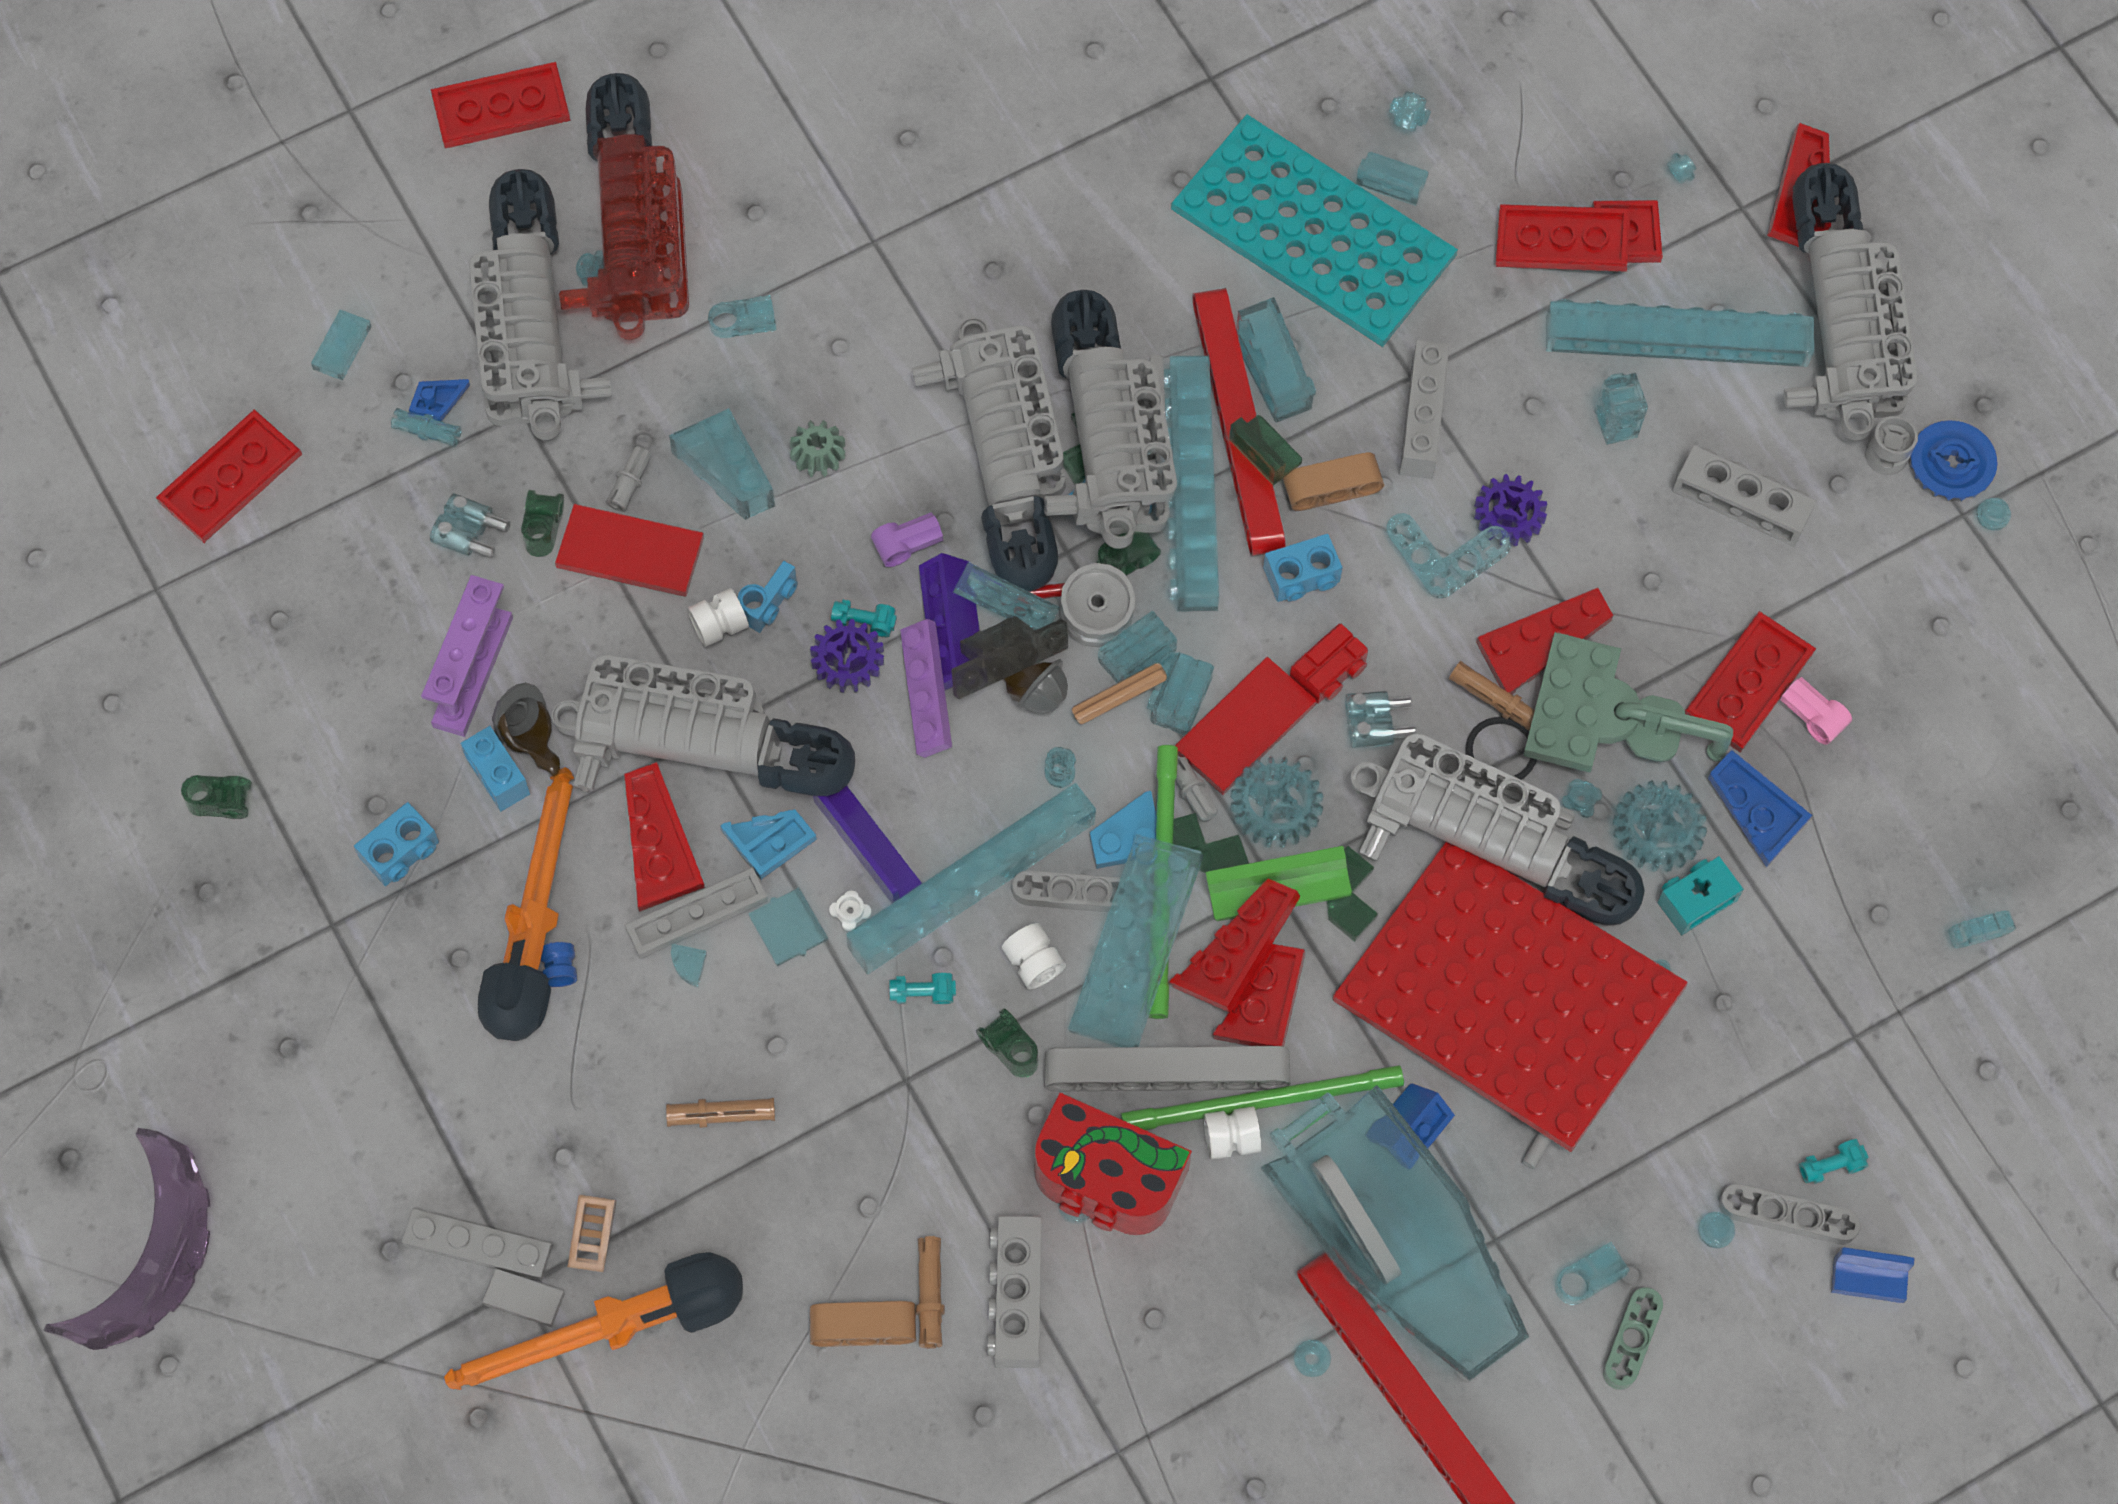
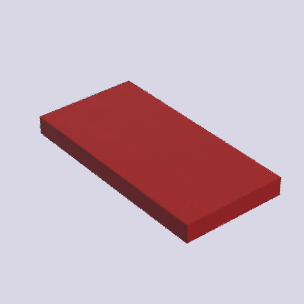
M556 62L430 89L445 149L571 121Z
M1500 204L1496 267L1627 272L1630 209Z
M254 409L156 496L158 503L198 539L205 543L294 463L302 453L297 446Z
M574 504L555 565L559 569L686 597L704 540V533Z
M1759 611L1685 710V714L1730 726L1733 729L1730 746L1741 753L1782 695L1812 657L1816 648Z
M1266 657L1175 745L1178 747V756L1186 757L1189 765L1224 795L1316 705L1317 700L1269 657Z

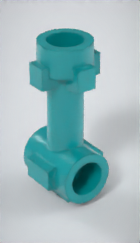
M843 599L842 602H834L831 621L836 622L840 619L843 626H846L850 619H854L857 623L871 625L870 632L876 631L879 637H889L891 631L895 629L897 615H895L896 609L890 605L878 604L876 605L875 612L851 608V601Z
M951 973L932 974V982L906 983L905 976H896V979L889 980L890 1001H897V1004H906V997L932 996L933 1004L953 1003V996H956V980H953V974Z
M1853 1139L1837 1147L1839 1154L1817 1161L1814 1155L1806 1157L1804 1162L1799 1163V1170L1805 1183L1814 1182V1184L1824 1181L1823 1174L1846 1167L1848 1174L1866 1169L1869 1166L1867 1163L1869 1157L1864 1145H1860L1857 1139Z

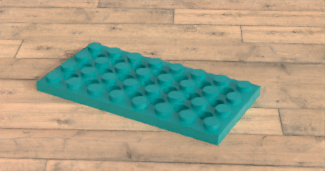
M1248 114L1244 116L1171 203V210L1381 347L1392 337L1454 260L1458 249ZM1250 151H1256L1262 155V158L1258 161H1251L1245 155ZM1276 168H1283L1289 174L1284 178H1278L1271 171ZM1232 173H1237L1244 180L1240 183H1231L1226 177ZM1310 185L1314 188L1315 192L1310 195H1304L1298 191V187ZM1263 190L1270 197L1266 200H1258L1253 196V193ZM1211 196H1220L1225 200V203L1220 206H1214L1208 202V199ZM1328 202H1336L1341 206V209L1337 212H1330L1325 209L1324 205ZM1284 207H1290L1295 210L1296 215L1284 217L1279 213V210ZM1238 213H1246L1251 217V220L1246 223H1240L1234 219V216ZM1354 219H1362L1368 226L1363 229H1356L1350 222ZM1310 224H1316L1323 231L1320 234L1313 235L1308 233L1305 228ZM1264 230H1272L1278 236L1273 240H1266L1261 237L1260 233ZM1380 236H1389L1394 240V244L1383 246L1378 243L1377 239ZM1342 241L1349 246V249L1339 252L1332 247V244ZM1299 247L1303 250L1304 254L1300 257H1292L1287 253V249ZM1407 253H1415L1421 260L1418 263H1409L1403 256ZM1368 258L1373 260L1376 266L1371 269H1365L1358 262L1361 259ZM1317 264H1325L1331 271L1321 275L1316 273L1313 267ZM1397 276L1403 283L1399 286H1391L1386 283L1385 278ZM1350 281L1357 286V289L1352 292H1346L1341 289L1340 284ZM1376 298L1381 300L1384 306L1380 309H1372L1366 302L1369 299Z

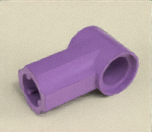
M931 512L901 525L894 522L884 524L872 532L871 538L885 567H894L908 560L912 553L943 541V534L936 517Z

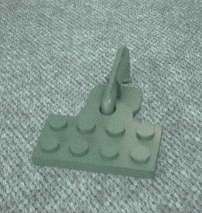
M1554 633L1523 756L1591 773L1598 743L1613 744L1625 740L1633 753L1638 757L1665 762L1676 755L1681 734L1685 733L1713 740L1714 742L1707 746V755L1711 760L1717 762L1724 759L1733 737V729L1730 726L1686 715L1683 707L1671 699L1650 695L1639 700L1637 693L1627 683L1614 678L1622 648L1561 633Z

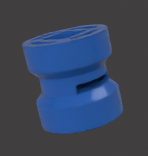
M555 942L543 946L541 962L544 963L545 969L542 973L549 979L548 984L550 987H564L576 983L577 970L572 966V960L575 958L573 944Z

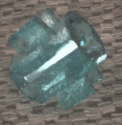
M1405 91L1403 97H1394L1389 112L1393 113L1395 117L1393 123L1410 131H1415L1417 125H1426L1431 114V110L1426 109L1425 106L1427 99L1409 91Z

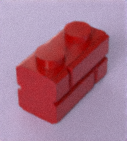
M1339 623L1291 666L1290 677L1317 700L1318 704L1324 698L1331 700L1342 690L1343 685L1341 683L1349 676L1353 679L1358 677L1367 667L1368 649L1342 623Z

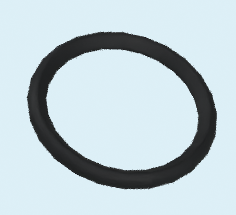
M1503 717L1486 719L1474 727L1469 734L1466 742V755L1474 758V740L1480 731L1490 725H1511L1519 729L1527 739L1529 731L1510 718L1508 720ZM1530 758L1527 766L1520 773L1514 775V777L1520 780L1524 779L1533 770L1537 759Z

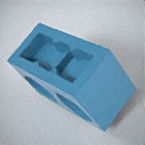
M1328 533L1265 553L1263 569L1277 602L1286 599L1288 601H1295L1302 598L1306 593L1317 589L1319 591L1329 590L1340 582L1343 569ZM1315 562L1324 563L1327 566V568L1317 569L1312 564ZM1289 572L1296 577L1294 579H1285L1280 574Z
M491 726L460 743L467 762L500 812L530 795L526 779Z
M407 802L357 842L354 848L359 859L386 887L392 881L397 882L408 873L409 867L417 860L429 857L436 849L439 840L435 830ZM411 831L420 832V835L414 840L404 839L406 834ZM384 853L393 854V857L387 862L381 863L377 861Z

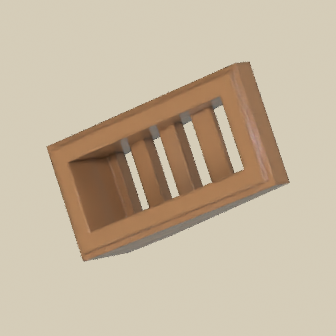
M579 1195L567 1267L604 1272L617 1200ZM587 1207L606 1210L605 1217L586 1214ZM584 1221L603 1224V1230L583 1229ZM581 1236L600 1238V1246L580 1243ZM581 1250L599 1253L598 1260L579 1258L578 1252Z

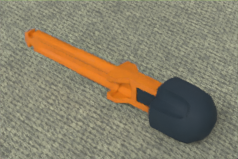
M566 767L559 769L555 777H550L553 783L547 787L521 906L518 907L511 904L506 909L504 919L509 931V938L503 963L492 965L483 972L478 994V1017L484 1029L497 1039L510 1041L526 1039L542 1025L546 1016L551 988L548 984L549 979L538 969L546 933L556 927L559 916L557 912L548 908L547 905L573 788L569 781L573 780L574 776L571 770Z
M711 1252L693 1254L667 1264L664 1270L667 1285L624 1301L609 1296L594 1301L597 1311L596 1316L461 1364L459 1370L454 1371L450 1369L444 1376L445 1383L451 1389L461 1390L463 1385L474 1386L602 1339H608L611 1349L616 1350L627 1346L636 1332L677 1317L685 1331L690 1333L722 1322L734 1313L742 1300V1275L737 1266L723 1256Z

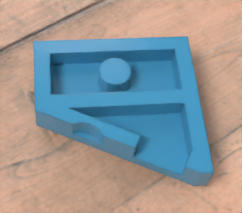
M1151 791L1143 793L1090 832L1089 837L1096 869L1155 858L1157 815Z
M795 809L779 812L775 816L762 815L752 817V821L732 825L731 822H726L720 825L723 834L749 866L753 867L761 880L817 840L816 834Z

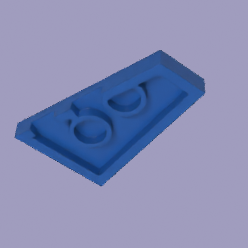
M1733 750L1724 757L1708 776L1709 781L1766 867L1769 866L1812 817V814Z

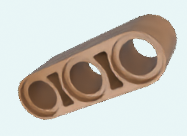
M1370 452L1299 467L1288 471L1283 476L1291 507L1295 511L1308 510L1372 495L1379 492L1385 486L1375 454Z
M912 1302L822 1303L810 1306V1344L813 1346L902 1345L916 1341L915 1304Z

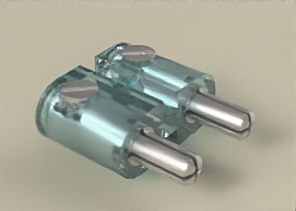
M453 493L444 506V514L438 516L432 527L430 542L467 556L475 551L492 557L495 547L479 541V534L482 535L488 525L502 531H507L510 522L509 520L492 515V507Z
M1387 691L1346 694L1345 706L1351 747L1389 746L1394 744V738H1406L1411 734H1416L1414 725L1393 727L1392 716L1390 715V709L1411 708V697L1389 698Z

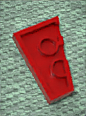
M1272 944L1232 1012L1227 1014L1222 1024H1219L1214 1031L1213 1038L1247 1046L1284 1047L1305 959V950Z

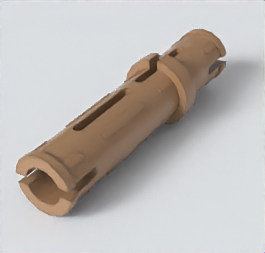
M1462 661L1457 664L1449 680L1462 686L1485 703L1494 707L1503 714L1501 717L1508 720L1510 718L1530 731L1535 710L1521 701L1522 697L1517 694L1515 696L1510 694Z
M774 1098L706 1102V1099H698V1103L666 1104L667 1127L699 1124L700 1128H703L711 1123L775 1121Z
M926 1236L918 1239L919 1304L916 1306V1315H919L920 1322L919 1347L934 1349L942 1347L941 1323L942 1315L945 1314V1305H941V1238Z

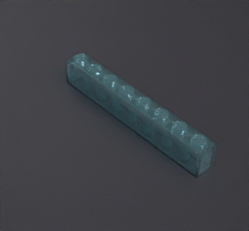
M1563 299L1550 302L1546 316V351L1808 367L1814 353V317L1803 316L1799 313L1777 315L1766 311L1743 313L1733 309L1710 311L1700 307L1676 309L1667 305L1643 307L1634 303L1609 305L1601 301L1576 303L1572 300Z
M1170 356L1169 369H1164V389H1169V398H1165V416L1170 418L1168 433L1177 478L1175 494L1168 501L1169 508H1173L1174 518H1168V538H1174L1175 549H1169V569H1176V579H1170V599L1177 600V612L1218 611L1219 577L1209 356Z
M1074 783L847 933V948L867 975L1013 879L1018 873L1025 871L1095 824L1096 808L1077 783Z

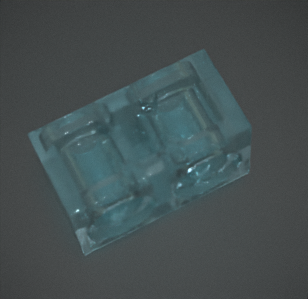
M1617 373L1603 381L1594 411L1606 445L1638 438L1648 405L1636 373L1627 375Z

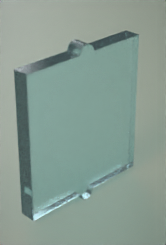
M800 888L778 899L773 897L770 903L748 914L777 967L799 955L804 957L806 951L828 940L826 933Z

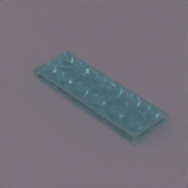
M1136 834L1068 1028L1071 1033L1121 1048L1139 1046L1204 857L1201 851Z

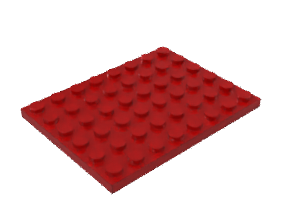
M1445 842L1333 995V1001L1572 1153L1682 995L1688 982L1562 904L1544 898V893L1500 866Z

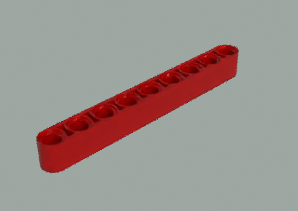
M1226 288L1193 293L1194 314L1251 556L1262 555L1286 547L1285 536Z
M1326 1251L1298 1270L1297 1276L1305 1290L1462 1504H1515L1333 1255Z

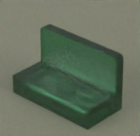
M1257 415L1248 423L1240 417L1231 424L1229 440L1273 486L1302 464V457L1261 415Z

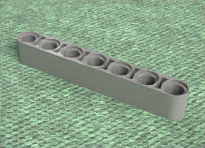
M1281 1046L1056 1048L1045 1052V1088L1057 1092L1268 1090L1291 1085L1289 1049Z

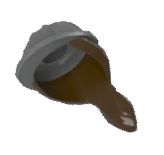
M998 656L985 657V665L991 675L1002 679L1006 683L1007 693L1010 694L1013 701L1019 702L1018 706L1020 708H1026L1034 713L1045 714L1054 711L1066 699L1068 684L1067 678L1061 669L1063 666L1061 659L1053 663L1042 662L1020 669Z
M526 682L516 684L508 689L496 703L492 715L494 731L497 737L505 742L510 749L529 754L539 769L545 770L555 777L560 769V759L548 747L552 724L543 694L533 684Z

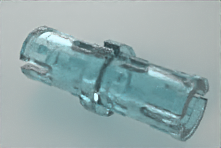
M397 408L393 413L398 416V419L392 417L391 428L416 434L421 440L433 439L456 447L459 442L458 439H455V436H461V426L434 420V417L429 414L421 416Z

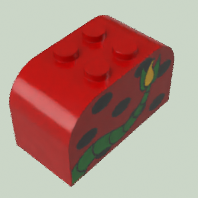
M1059 1093L1036 1142L1035 1179L1041 1192L1051 1201L1060 1204L1059 1208L1063 1212L1075 1217H1079L1080 1214L1093 1219L1092 1223L1105 1231L1111 1232L1115 1229L1129 1235H1143L1156 1230L1168 1217L1189 1171L1192 1151L1063 1093Z

